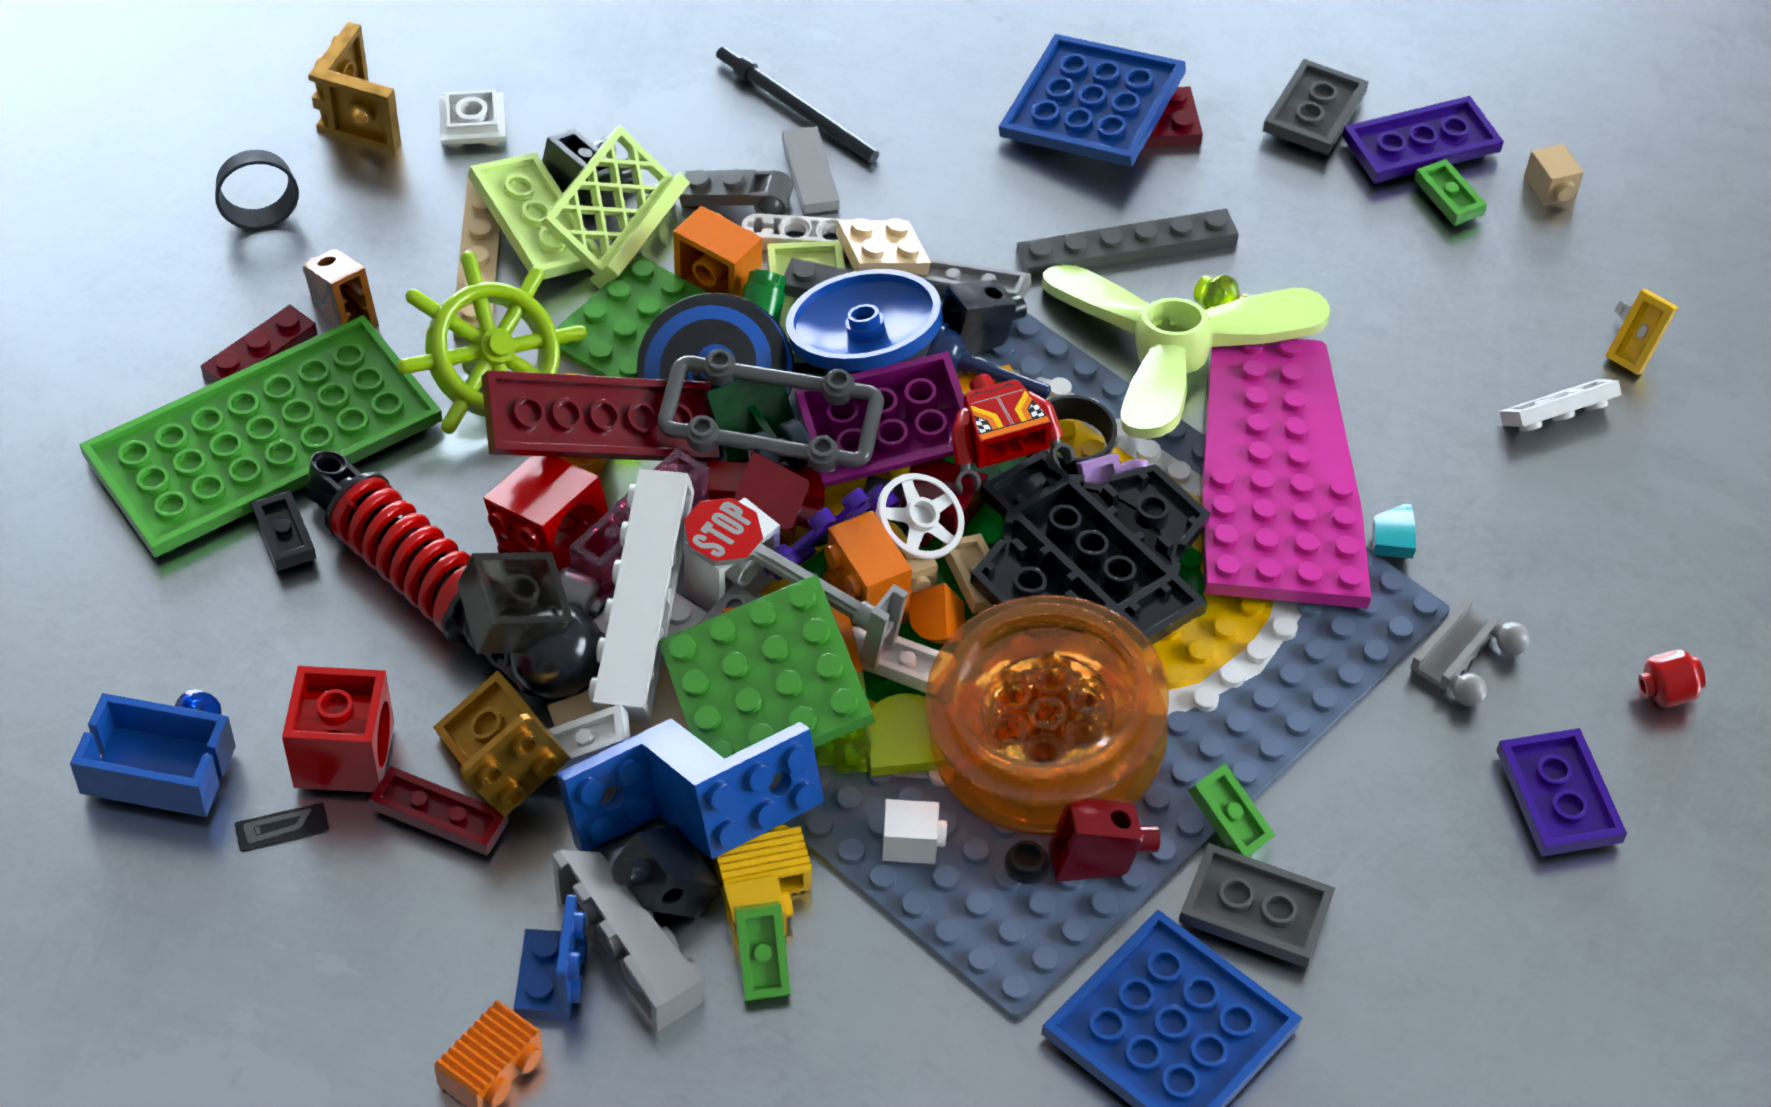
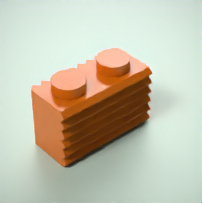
M499 1000L494 1001L492 1007H488L486 1013H483L479 1020H475L473 1026L469 1027L467 1032L463 1033L461 1038L456 1040L454 1046L449 1047L448 1051L443 1053L441 1059L436 1061L434 1069L437 1084L441 1089H445L448 1094H451L462 1105L467 1107L498 1106L508 1095L511 1088L510 1083L522 1071L525 1074L531 1072L540 1061L543 1049L541 1031Z

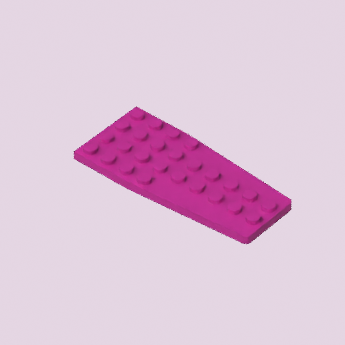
M1295 338L1266 344L1210 348L1200 504L1211 513L1209 522L1201 533L1204 594L1366 609L1369 607L1371 589L1362 506L1327 345L1320 340Z

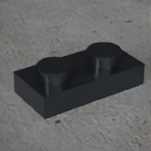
M291 490L251 502L253 514L276 571L317 559L315 548Z

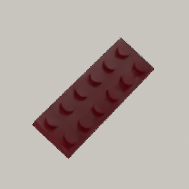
M487 370L481 375L489 454L706 463L707 460L716 461L720 458L718 445L709 452H697L690 448L687 440L670 437L660 431L657 418L668 380ZM684 381L673 421L689 424L693 418L699 415H706L712 418L705 396L706 391L711 390L710 382Z

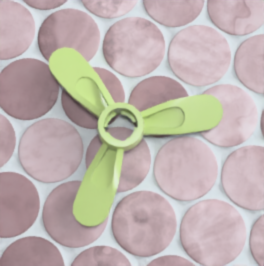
M1052 266L1043 272L1042 287L1048 294L1135 335L1138 359L1142 364L1131 380L1120 414L1123 431L1129 436L1139 439L1162 437L1177 427L1180 423L1187 395V374L1197 371L1206 363L1211 347L1266 344L1300 338L1322 331L1329 321L1330 306L1327 300L1319 293L1307 288H1289L1248 296L1204 310L1199 304L1180 298H1165L1149 304L1113 282L1078 266Z

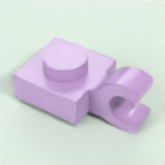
M1112 453L1077 462L1076 466L1078 475H1085L1084 482L1101 484L1108 482L1109 475L1148 466L1147 459L1140 460V458H1135L1120 463L1119 455Z

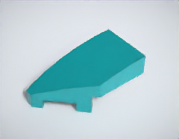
M1403 504L1374 517L1372 523L1373 555L1414 558L1416 532L1412 505Z

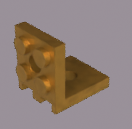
M347 22L341 32L333 37L331 45L323 56L317 58L314 68L308 74L309 81L316 84V92L312 96L313 108L320 110L321 115L316 128L319 131L395 152L401 144L394 88L368 81L362 27L359 24ZM357 108L363 110L366 113V115L361 113Z

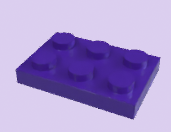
M1580 728L1499 741L1496 750L1541 857L1624 842L1627 835L1626 829Z

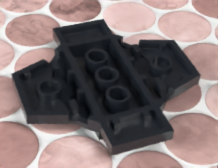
M1040 451L981 485L980 496L1005 519L1003 540H998L971 572L970 584L1024 636L1083 621L1103 625L1112 634L1121 630L1143 651L1204 613L1207 601L1179 577L1181 566L1179 561L1202 533L1205 525L1209 522L1211 513L1156 464L1109 475L1108 482L1093 484L1084 482L1085 475L1068 474L1061 466L1055 471L1049 469L1045 463L1046 453Z

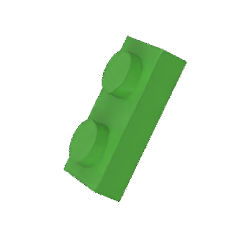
M1447 159L1416 169L1414 181L1454 226L1485 215L1487 208L1485 201Z
M1226 763L1188 789L1190 795L1230 851L1248 857L1276 836Z
M780 901L734 907L745 1001L791 995Z

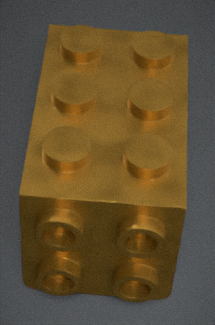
M499 670L433 726L434 730L462 765L459 771L460 775L503 817L519 806L531 793L571 759Z

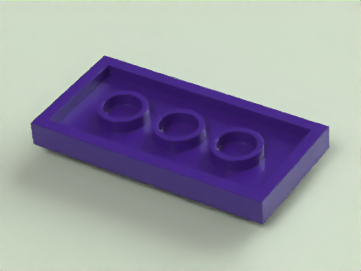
M1471 96L1346 125L1342 134L1343 139L1374 183L1414 174L1416 169L1445 159L1454 164L1501 152L1504 143Z

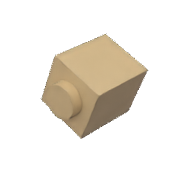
M1558 144L1531 151L1524 178L1545 206L1576 198L1584 171L1565 145Z

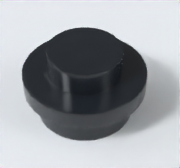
M1024 840L1016 843L1008 850L1004 866L1007 874L1013 880L1023 884H1033L1046 876L1049 869V857L1040 844Z

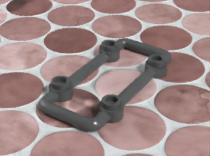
M716 349L706 358L685 355L674 361L659 410L657 424L662 433L670 437L687 440L690 448L697 452H709L717 445L750 451L763 449L776 455L807 460V464L812 470L826 473L832 471L837 465L858 468L870 461L884 407V397L881 391L874 386L855 383L853 377L843 369H834L825 377L736 363L734 356L728 351ZM686 372L705 373L708 382L716 386H724L731 383L734 379L819 392L823 394L824 399L828 403L836 406L845 405L853 398L867 400L868 404L857 451L841 450L833 439L825 435L817 436L809 444L723 430L719 429L717 423L706 415L696 416L689 424L675 422L673 420Z

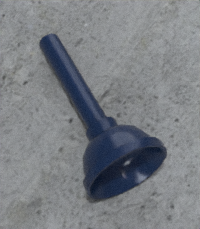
M942 322L939 332L929 346L926 356L949 351L956 373L967 375L968 372L975 375L989 374L993 381L997 383L1013 379L1018 380L1028 391L1044 399H1047L1051 393V386L1046 383L974 358V353L965 350L963 338L956 331L950 329V324Z

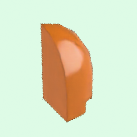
M945 582L911 593L910 609L908 611L912 629L921 638L941 645L961 642L965 632L964 601Z

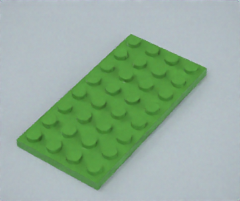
M362 315L84 441L79 445L82 455L154 558L252 512L251 502L290 490L292 493L307 486L310 459L318 451L330 450L338 452L350 464H353L443 421L442 410L412 373L402 374L398 371L397 363L400 360L365 315Z

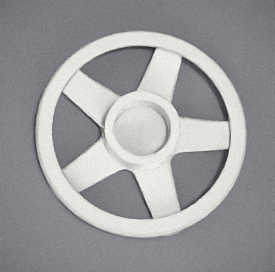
M903 474L892 479L880 493L875 514L898 549L907 558L924 560L941 558L949 554L959 544L964 532L963 510L955 494L941 481L925 474ZM913 480L929 482L940 488L945 494L934 500L920 497ZM902 483L907 506L905 508L886 507L890 491L896 485ZM952 503L958 518L955 535L948 532L938 522L940 513ZM887 519L908 524L907 544L895 535ZM926 532L931 533L947 544L945 547L934 551L918 550L923 535Z

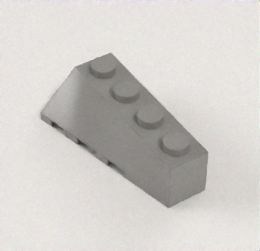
M558 850L553 853L552 861L557 904L564 912L566 895H576L578 911L585 912L586 915L584 936L588 937V944L655 1030L658 1032L703 1004L702 984L705 983V978L700 967L693 959L687 961L679 951L678 942L670 929L667 927L660 928L653 919V912L641 906L627 885H619L614 881L612 877L613 865H610L600 852Z

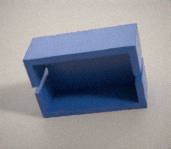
M102 693L88 723L90 732L84 731L71 759L70 766L80 794L207 817L220 786L218 777L223 778L236 744L229 716Z

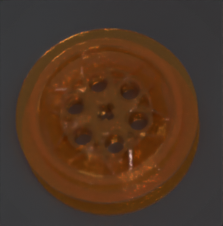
M1058 595L1023 597L995 605L969 619L958 628L940 649L930 670L925 702L929 723L930 749L935 767L952 795L969 811L993 825L1023 834L1054 836L1056 833L1055 828L1066 803L1086 798L1131 802L1134 805L1149 789L1162 766L1168 741L1167 714L1169 707V689L1163 664L1154 647L1138 628L1124 617L1102 605L1083 599ZM1051 686L1058 687V688H1056V689H1051V690H1050V689H1045V688L1051 687ZM1010 702L1019 703L1017 705H1006ZM1083 707H1092V708H1094V709H1091V710H1082L1081 708H1083ZM1005 739L1015 740L1014 742L1010 743L1002 742ZM1079 744H1089V745H1091V746H1089V747H1079V746H1077V745H1079ZM1040 760L1052 761L1050 763H1037Z

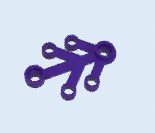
M880 484L867 494L864 493L861 487L853 490L841 500L840 503L845 509L837 516H834L828 507L820 510L808 520V524L812 528L791 547L788 548L783 543L773 549V551L801 566L802 563L810 559L817 552L816 546L828 543V527L870 511L875 513L878 498L884 486ZM891 490L887 497L886 507L896 508L900 501ZM763 568L766 575L772 574L776 581L783 579L767 568Z

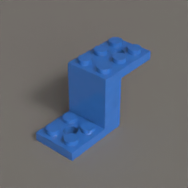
M671 718L556 773L574 844L580 851H590L660 816L671 826L677 825L691 843L708 857L714 859L825 802L810 728L801 722L724 759ZM782 772L779 784L773 789H768L772 783L773 776ZM616 786L613 798L607 803L601 804L605 791L610 787Z

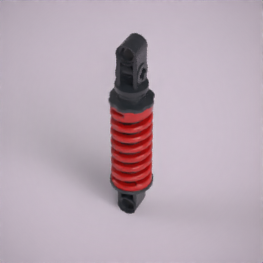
M323 450L314 453L310 459L306 494L310 500L326 511L325 527L328 532L335 538L343 541L354 553L363 557L365 562L377 570L383 579L391 582L396 591L405 595L408 602L419 608L426 618L434 621L433 624L444 633V637L454 644L457 642H468L475 651L483 653L492 665L499 668L513 680L524 693L540 697L529 691L518 681L510 665V638L523 616L518 613L517 608L510 601L506 600L507 591L504 588L505 583L499 577L491 575L480 564H473L472 557L465 551H459L455 541L445 538L443 531L437 526H431L429 519L422 513H417L413 504L403 501L401 494L392 489L393 487L382 474L373 471L361 474L342 454L335 451Z

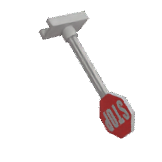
M733 498L700 501L683 520L689 552L713 566L746 563L748 560H753L792 584L814 575L763 545V535L757 512ZM819 578L830 606L851 618L853 624L867 631L860 661L875 669L879 664L884 642L893 646L897 640L908 592L893 584L875 607L866 601L860 602Z

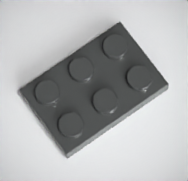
M1303 59L1265 118L1262 131L1329 155L1343 132L1344 126L1347 125L1366 94L1369 81Z
M1208 843L1180 912L1178 922L1307 968L1329 909L1335 887Z

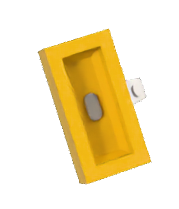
M1647 289L1640 290L1632 306L1619 301L1614 311L1623 320V324L1605 357L1637 375L1642 374L1679 307Z

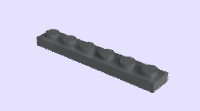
M1226 208L1017 242L1016 254L1023 272L1031 274V278L1043 276V272L1047 268L1056 265H1072L1088 269L1237 244L1239 233Z

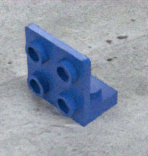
M566 895L562 931L525 929L514 1002V1012L524 1019L570 1021L572 1003L580 1004L583 980L582 976H579L580 963H586L588 937L584 936L586 915L585 912L578 911L576 895Z

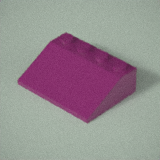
M949 351L850 374L855 383L874 386L881 391L884 397V407L873 455L864 466L851 468L837 465L832 471L826 473L818 472L823 487H828L954 456L951 434L956 414L964 407V394ZM794 388L798 418L808 432L810 440L817 436L825 435L833 439L839 449L856 452L868 401L853 398L845 405L836 406L828 403L822 393Z

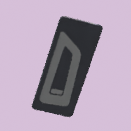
M322 802L242 820L234 824L241 851L329 830L325 806Z

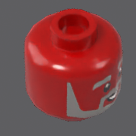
M1677 649L1649 657L1644 663L1643 674L1638 676V683L1645 699L1651 698L1656 706L1668 709L1698 699L1701 689L1706 686V676L1697 656H1690L1688 652Z

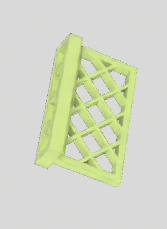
M618 126L542 219L541 223L594 273L589 280L601 289L622 273L690 182L680 172L672 177L621 126ZM616 141L627 150L629 160L616 159L614 148ZM596 166L609 168L611 183L598 182ZM618 168L631 169L633 185L621 184ZM641 169L648 170L658 180L655 186L643 185ZM578 189L590 190L593 206H580ZM600 191L613 192L616 208L603 207ZM623 192L635 193L637 209L625 208ZM559 213H572L574 230H567L555 219ZM582 214L595 215L597 231L584 230ZM604 215L617 216L619 232H607ZM586 239L599 240L602 255L598 259L588 250Z

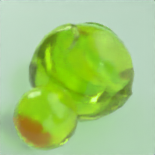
M1222 273L1214 277L1210 275L1202 276L1197 282L1193 293L1195 302L1201 304L1204 310L1252 296L1250 294H1240L1237 281L1230 275Z

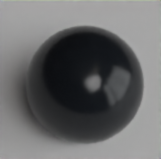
M549 604L530 611L519 621L511 635L509 657L512 671L525 688L540 697L558 700L580 694L589 688L592 677H598L600 663L597 662V645L600 637H603L602 633L588 614L574 606Z

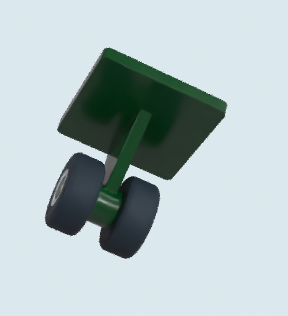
M771 367V369L780 370L778 367ZM738 379L727 385L708 390L705 393L712 418L717 423L719 429L809 444L811 441L803 424L795 419L786 388L783 386ZM721 446L727 462H749L752 452H755L781 465V462L786 461L793 469H799L808 465L807 460L780 456L763 449L750 451Z

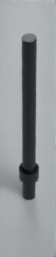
M721 46L717 50L716 58L731 67L736 76L745 82H753L868 162L874 163L878 159V150L760 71L755 62L746 56H738L725 46Z

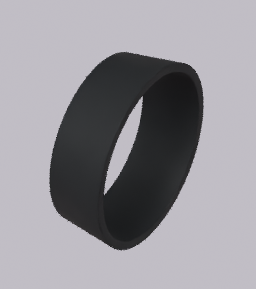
M265 150L242 151L227 159L218 171L215 192L217 208L229 223L248 230L271 228L286 220L297 206L299 199L298 184L286 162L274 153ZM248 165H270L288 175V184L284 194L273 204L259 209L238 207L229 202L221 191L223 182L230 174Z
M1062 395L1048 400L1053 405L1058 420L1074 419L1091 424L1101 432L1107 444L1103 450L1094 455L1074 457L1073 461L1068 465L1065 464L1063 456L1056 453L1060 466L1068 474L1078 475L1077 462L1111 453L1117 437V423L1112 413L1104 405L1091 398L1079 395Z

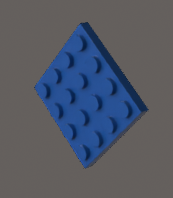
M1054 34L998 126L999 135L1011 140L1132 167L1185 75V61Z
M1157 909L1043 1024L1041 1035L1132 1107H1226L1300 1027L1302 1017Z

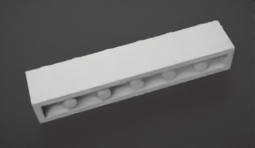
M639 469L636 484H630L627 504L628 508L631 509L629 521H623L621 525L620 545L623 546L621 560H615L612 571V581L616 585L613 598H608L605 605L604 618L605 623L608 624L606 636L600 637L597 645V662L600 663L598 677H592L589 685V701L593 703L597 712L621 704L628 711L629 721L651 724L663 661V654L658 641L666 638L668 635L683 556L684 541L686 540L683 520L691 512L694 489L688 473Z

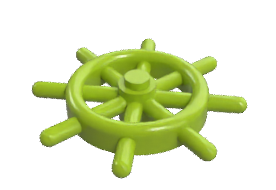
M466 251L461 255V263L468 286L455 292L442 305L417 289H409L406 292V301L432 319L425 338L426 354L400 359L397 363V369L402 374L430 370L440 390L453 402L441 423V429L444 433H454L467 411L485 416L483 393L478 391L482 386L481 375L487 370L508 371L507 368H509L513 372L557 374L560 363V344L580 341L586 338L587 329L582 325L556 329L546 310L533 298L545 277V272L541 267L536 266L529 271L520 289L505 283L483 282L476 255L471 251ZM489 303L508 308L497 328ZM473 304L480 330L458 317L456 313L462 308ZM522 318L533 334L512 337V332ZM448 329L472 345L447 350ZM538 349L537 368L515 353ZM462 363L464 372L469 375L466 382L460 378L453 365Z

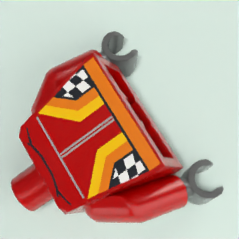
M980 374L971 380L969 384L971 391L964 395V407L956 414L951 434L955 465L960 467V474L954 481V490L958 495L963 493L962 478L971 479L974 493H976L981 485L980 475L972 470L971 463H976L979 469L1047 449L1050 450L1045 455V463L1053 471L1060 468V462L1056 455L1057 452L1063 456L1066 465L1073 461L1075 456L1074 449L1069 444L1062 443L1060 438L1063 436V432L1054 407L1048 400L1028 391L1018 380L1013 379L995 384L989 374Z

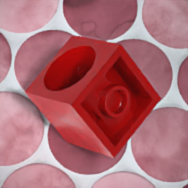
M530 456L483 497L488 512L487 519L493 528L498 543L497 550L499 555L507 563L519 565L531 571L532 574L540 579L545 578L548 580L553 570L559 573L564 567H572L579 570L616 537L599 476L558 457Z
M298 665L282 734L293 788L356 792L375 791L385 774L394 727V716L386 670Z

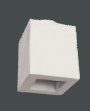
M886 799L882 861L935 864L937 847H946L947 820H938L939 802Z

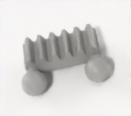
M1466 597L1413 657L1410 669L1445 692L1452 688L1454 697L1460 704L1473 707L1479 705L1485 699L1487 685L1479 675L1474 673L1461 675V672L1467 670L1470 661L1473 662L1476 659L1479 651L1482 652L1487 642H1491L1493 637L1496 638L1497 645L1501 651L1508 655H1519L1528 648L1530 634L1527 628L1520 623H1502L1501 617L1496 614L1490 620L1470 609L1473 601Z

